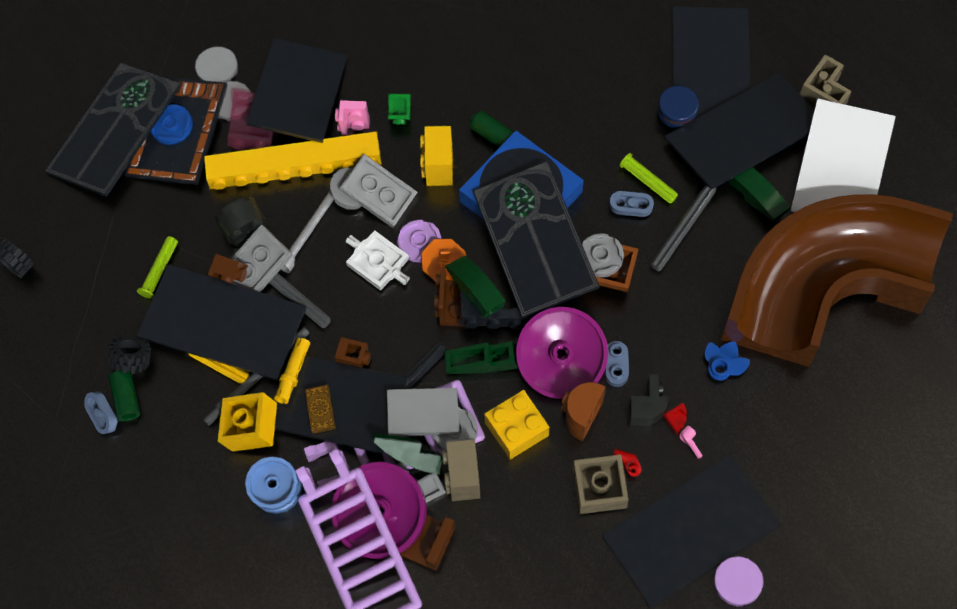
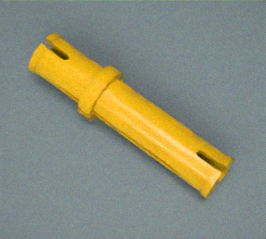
M304 338L296 339L286 370L280 376L279 381L281 382L274 399L281 404L289 402L291 392L298 383L297 377L310 346V342Z

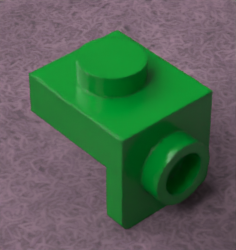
M389 94L388 120H393V124H406V120H411L410 94Z

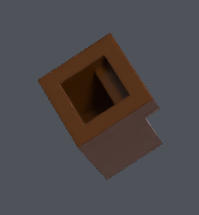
M215 254L208 275L229 283H233L234 280L243 282L247 276L246 269L248 265Z
M341 337L334 357L335 362L363 368L364 365L368 366L371 359V352H368V344ZM357 355L358 359L352 358V356Z

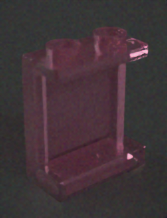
M234 91L227 146L239 150L244 148L258 149L271 147L273 131L246 125L256 93Z

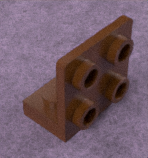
M441 267V274H436L435 316L439 317L440 325L460 326L458 317V285L455 281H447L446 267Z
M426 515V521L420 536L410 548L400 554L401 557L436 571L454 533L455 521L446 517L444 522Z

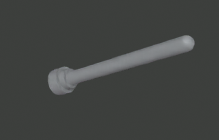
M329 192L289 249L294 255L281 268L282 271L290 273L295 266V256L334 200Z

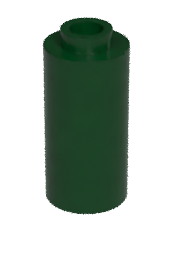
M484 111L475 112L469 121L472 130L499 148L514 133L513 130Z
M114 369L108 376L117 420H134L140 416L132 374L130 371H127V374H125L123 370L117 372Z

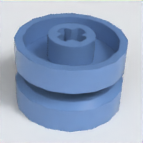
M278 457L263 458L253 464L247 473L245 482L247 494L252 502L264 511L275 514L287 512L294 507L301 496L303 488L294 467ZM276 482L277 485L273 488L271 485Z

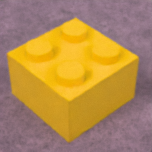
M451 126L425 127V135L420 137L422 178H426L427 186L453 185Z
M524 390L484 414L485 424L510 460L549 436L548 424Z
M263 392L223 398L218 442L232 452L273 446L277 403Z

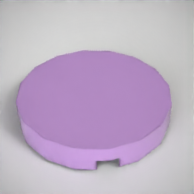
M423 220L411 221L400 230L397 241L398 247L409 255L410 261L422 263V251L434 239H441L439 229L431 222H423Z
M732 557L723 561L716 570L714 585L718 595L725 602L735 606H744L755 601L761 593L763 577L758 566L751 560L743 557Z

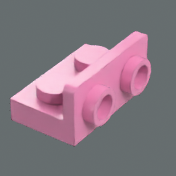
M340 100V108H336L335 121L338 122V131H341L342 136H347L348 128L354 130L369 129L370 119L366 101Z

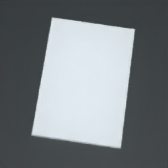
M817 99L790 212H796L813 203L838 196L854 194L877 195L895 116Z

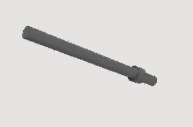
M303 327L296 333L290 351L294 349L297 338H305L310 334L306 328ZM253 373L228 397L242 396L263 376ZM223 399L215 404L216 408L203 419L208 426L221 416Z

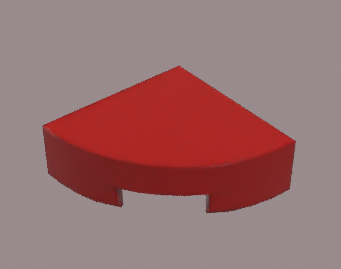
M684 403L663 415L676 435L682 431L686 423L687 410Z

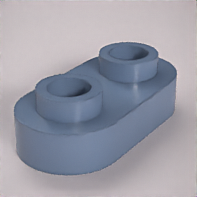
M617 191L610 197L609 206L614 213L619 215L645 217L653 211L654 201L650 195L645 193ZM617 203H622L624 206L619 207ZM644 205L646 208L641 209L638 206Z
M614 341L608 344L605 378L611 386L621 387L626 384L629 376L628 348L624 343ZM618 349L621 353L614 354L613 350ZM620 371L621 375L616 376L613 372Z
M99 391L88 393L84 399V406L95 428L101 434L114 432L117 425V417L105 396Z

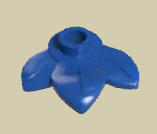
M734 341L726 343L720 348L710 342L705 349V359L709 363L708 373L715 380L722 381L730 375H741L749 367V359L738 357V347ZM720 367L724 372L718 373L715 369Z

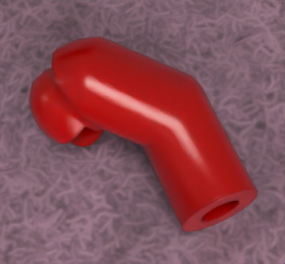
M618 449L614 450L613 456L621 455L622 463L630 476L635 477L641 473V464L635 454Z

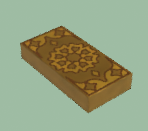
M323 385L305 389L312 433L316 434L336 429L329 386Z

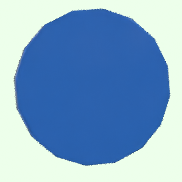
M176 104L168 105L151 133L162 144H177L190 134L193 127V119L183 106Z

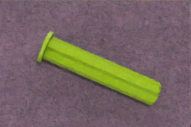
M631 153L625 156L619 167L627 169L668 203L676 200L678 196L676 191L636 161Z
M171 236L165 239L142 287L137 289L141 296L153 299V292L178 244L177 239Z

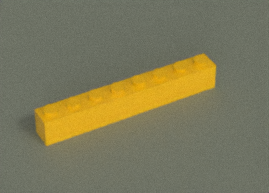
M377 132L324 139L323 143L307 141L204 156L206 179L210 189H224L225 187L235 185L245 186L256 182L266 183L277 179L288 180L291 177L298 176L309 177L312 174L319 173L330 174L347 167L355 168L364 154L381 165Z

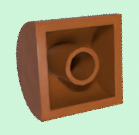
M622 245L624 259L619 270L608 277H596L599 286L628 292L638 249Z
M593 382L580 384L572 392L567 390L562 400L564 404L561 411L566 412V426L569 432L582 442L603 404L605 386Z

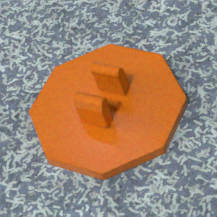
M434 239L421 253L422 271L436 282V274H441V267H446V265L462 256H466V252L452 239ZM446 269L447 281H454Z

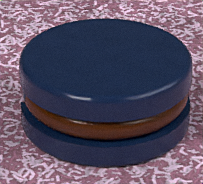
M669 87L663 91L659 98L658 116L667 126L680 128L696 118L699 101L696 94L687 87Z

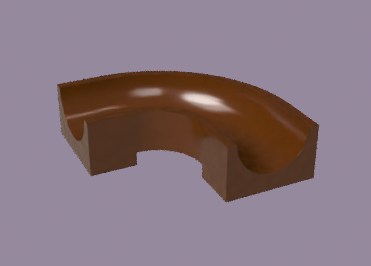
M854 194L825 199L792 213L763 237L747 261L721 340L726 342L734 341L739 346L810 367L819 349L830 308L847 296L874 294L877 295V302L920 314L934 292L935 284L931 283L933 271L944 236L952 221L953 213L909 200L874 194Z

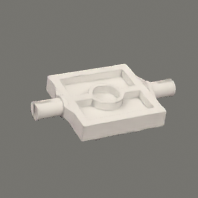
M376 231L362 242L353 237V235L347 238L346 243L355 248L353 255L346 261L347 266L380 291L394 278L403 285H406V282L408 283L410 277L400 271L402 266L409 260L407 253Z

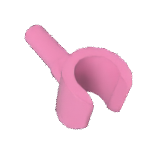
M686 426L680 432L679 437L681 441L691 447L699 459L703 455L692 440L696 432L690 426Z

